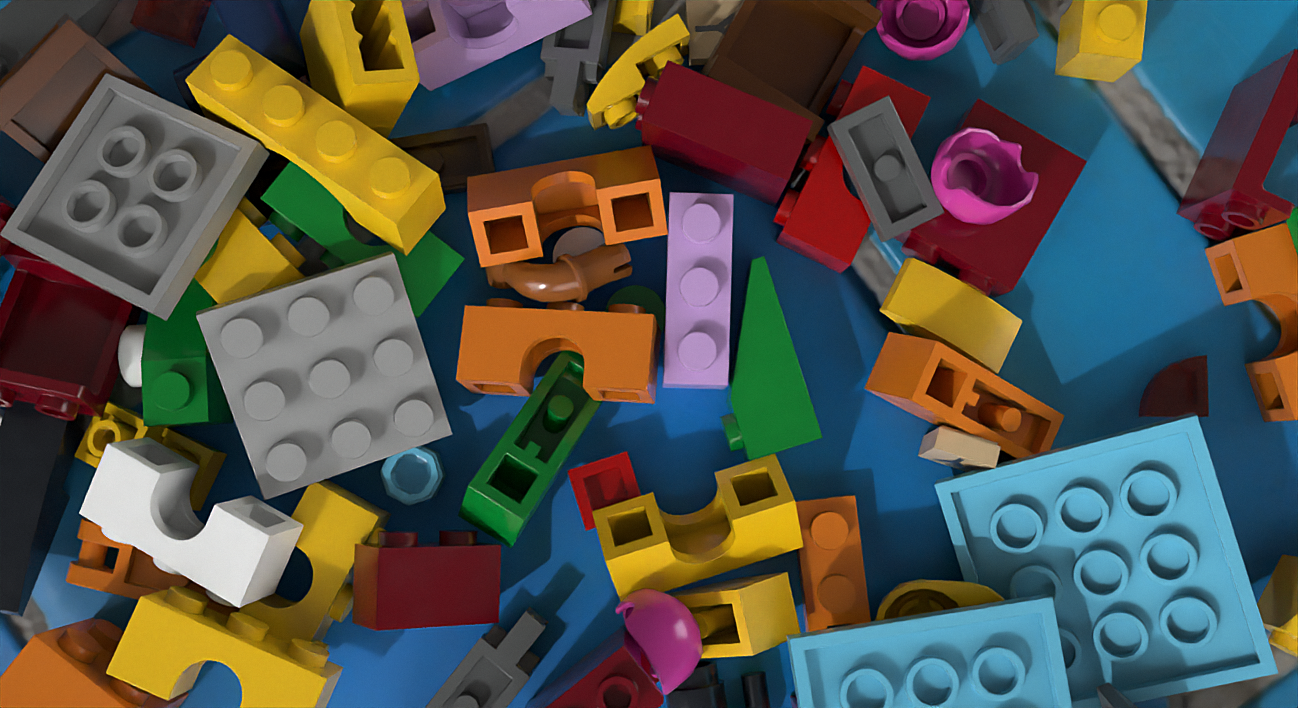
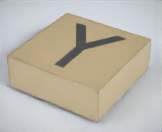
M686 0V28L690 33L688 47L689 66L706 64L742 0Z
M942 425L923 436L918 456L969 472L977 469L996 468L1001 446H998L996 442Z

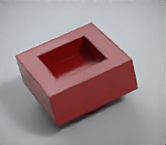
M627 451L567 470L586 531L596 528L592 511L641 496Z

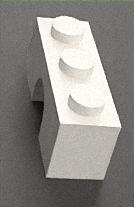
M149 437L107 443L79 514L101 526L102 533L109 539L123 544H131L152 556L153 562L158 568L171 574L184 575L206 588V594L220 604L240 608L275 593L303 529V524L250 495L215 504L206 525H204L196 517L190 504V489L199 465Z

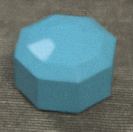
M424 445L387 457L380 471L387 495L408 506L435 498L446 478L440 454Z

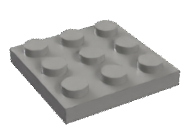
M106 73L0 232V235L15 245L167 321L270 153L254 139Z
M392 251L196 311L197 320L264 500L452 435L399 267Z

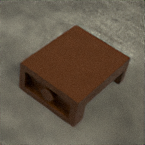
M742 0L700 74L813 120L803 145L805 146L815 140L825 120L820 118L819 115L863 36L878 25L883 13L870 4L871 0Z
M65 13L0 80V131H4L41 162L46 164L106 73L160 98L163 97L72 17Z

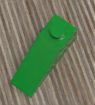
M216 240L199 268L212 257L217 248L218 240ZM194 277L167 321L148 312L141 357L143 423L146 427L179 428L233 423L232 411L196 317V311L219 304Z
M765 256L752 259L747 268L726 399L730 414L720 416L721 425L730 451L741 450L745 461H751L823 438Z
M568 350L560 352L467 487L458 516L511 549L603 401L593 400L583 388L584 357Z

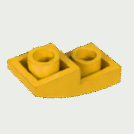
M678 13L657 25L621 55L599 82L586 104L589 122L594 131L607 124L610 129H616L637 118L639 113L635 112V107L645 84L644 77L650 75L659 79L667 60L679 65L683 64V56L688 54L690 33Z
M913 257L905 258L879 310L913 336L937 340L993 374L999 373L1023 322L1006 308L973 287Z
M108 401L102 418L93 416L74 456L98 468L107 443L149 437L199 465L190 489V504L192 510L200 511L227 454L173 428L146 427L143 423L142 414Z

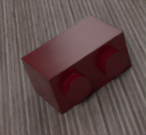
M439 530V542H418V532L379 531L378 543L355 544L352 623L375 631L499 623L501 545L478 542V531Z

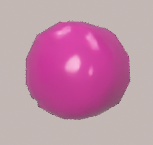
M877 0L875 8L883 13L881 20L876 26L882 42L888 50L908 61H931L951 51L964 35L970 15V7L967 0Z
M966 127L941 142L931 168L933 190L942 206L958 220L982 225L999 221L1031 202L1039 178L1036 172H1026L1023 169L1020 160L1022 150L1020 144L1000 140L991 131L974 127Z
M643 588L633 591L618 604L615 610L616 613L623 612L627 631L651 665L650 673L653 677H658L662 687L661 691L664 695H668L693 673L703 654L698 622L682 602L673 596L654 589Z

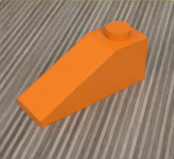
M893 332L888 333L864 389L897 407L939 427L944 425L996 442L998 446H1001L999 454L1011 460L1049 451L1065 416L937 340Z

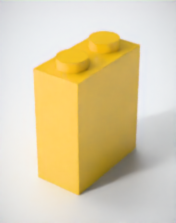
M311 0L299 35L312 89L387 139L420 82L401 0Z

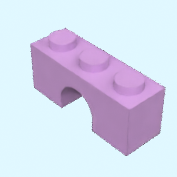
M401 0L420 76L419 83L429 91L593 14L588 0Z
M670 192L667 226L663 388L724 389L728 386L734 194Z

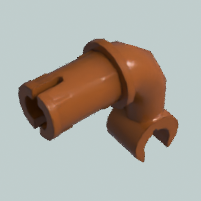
M604 243L597 248L573 257L565 253L557 257L556 262L552 264H533L527 260L485 267L490 286L499 289L513 288L523 296L540 302L571 300L579 303L586 300L588 293L612 281L628 277L632 273V266L627 264L631 261V257L624 243L612 245Z

